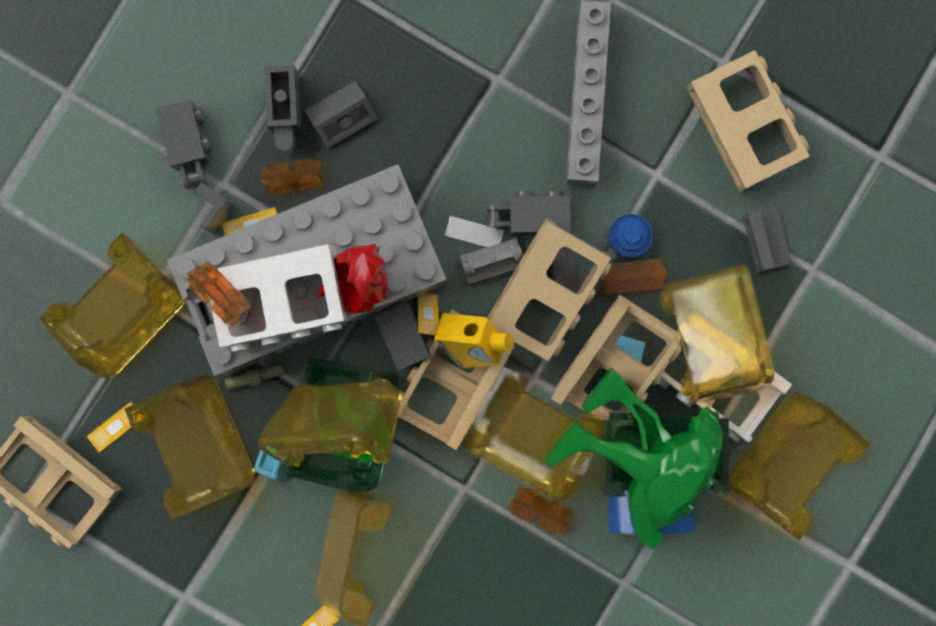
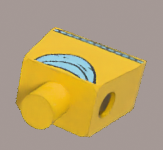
M450 313L442 314L434 338L460 368L496 366L500 362L502 352L511 351L514 345L512 334L501 333L490 319Z

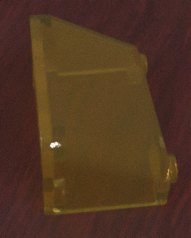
M123 232L112 241L107 251L109 259L114 264L75 305L65 301L54 303L39 318L76 364L103 378H110L118 374L186 302V300L182 299L175 280L133 239Z
M746 265L728 267L667 284L663 287L660 293L661 305L670 314L675 313L679 333L681 334V342L688 367L685 378L681 379V389L683 395L688 397L689 404L759 392L773 382L774 367L751 276Z
M503 367L466 432L462 444L471 453L548 496L558 500H566L581 484L595 453L589 450L575 453L551 468L544 463L546 460L544 458L545 455L574 420L601 439L609 425L602 422L597 415L592 413L580 414L574 419L524 391L526 383L523 380V376L516 370Z
M202 375L176 383L124 409L131 427L139 433L151 431L174 485L164 493V506L171 520L227 497L254 483L255 472L220 388L211 376Z
M381 378L374 379L373 382L311 386L300 384L298 387L291 389L261 432L258 448L287 467L300 466V461L304 459V454L347 452L354 458H360V454L368 453L373 455V462L389 463L402 393L392 386L390 381Z
M794 392L781 402L727 476L726 485L737 496L789 535L800 541L809 530L812 522V516L804 506L838 460L846 464L860 460L871 443L827 405L800 392Z
M344 488L334 498L315 595L321 605L347 623L367 626L375 599L369 598L365 594L363 581L351 579L361 529L367 531L381 530L387 524L390 512H393L396 496L357 488Z

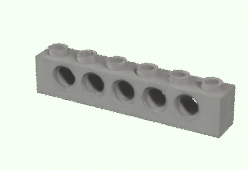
M581 0L578 9L566 184L596 186L599 179L611 2Z

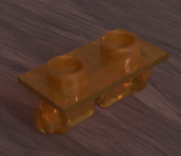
M313 157L294 161L295 170L290 171L288 162L268 164L267 168H262L261 177L266 193L284 194L287 191L311 190L318 186H324L321 159L315 160Z
M661 258L612 264L604 278L606 295L665 288L664 278H666L665 267L662 266Z
M209 261L188 271L187 275L189 277L187 282L190 284L189 289L193 290L205 303L210 302L212 299L214 304L211 309L223 320L224 324L236 325L241 319L239 315L253 307L242 293Z
M519 485L508 507L509 510L513 511L512 515L530 523L535 514L540 516L536 526L554 535L557 533L562 535L566 526H569L572 510L568 509L563 503L551 501L540 496L536 490L523 488Z

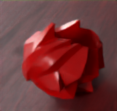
M376 244L352 247L334 256L342 302L346 313L373 312L374 304L383 302V299L387 300L388 280L383 265L385 261L378 254L380 247H376ZM323 284L317 295L319 298L325 296Z

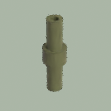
M283 363L262 369L255 367L247 370L246 374L226 379L225 385L228 391L247 385L254 387L264 384V380L284 375L286 372Z

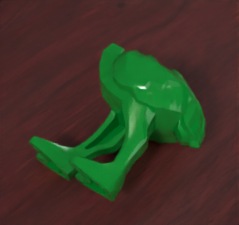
M610 368L581 404L582 410L589 414L610 401L622 402L638 422L642 450L628 441H607L598 438L574 420L544 457L546 459L544 463L551 468L575 453L589 450L614 462L633 477L628 489L631 525L639 541L654 550L664 538L660 528L676 523L680 517L686 518L695 506L693 500L700 492L706 493L713 485L715 479L712 476L716 472L722 450L723 432L717 416L707 406L700 410L698 416L692 417L689 422V430L670 435L662 427L657 413L640 401L629 389L623 378L613 368Z

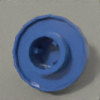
M623 215L617 218L609 229V244L619 256L625 258L638 257L651 246L653 239L652 228L648 221L639 215Z

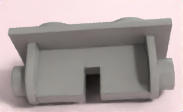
M515 238L461 255L460 259L468 284L515 270L523 255Z

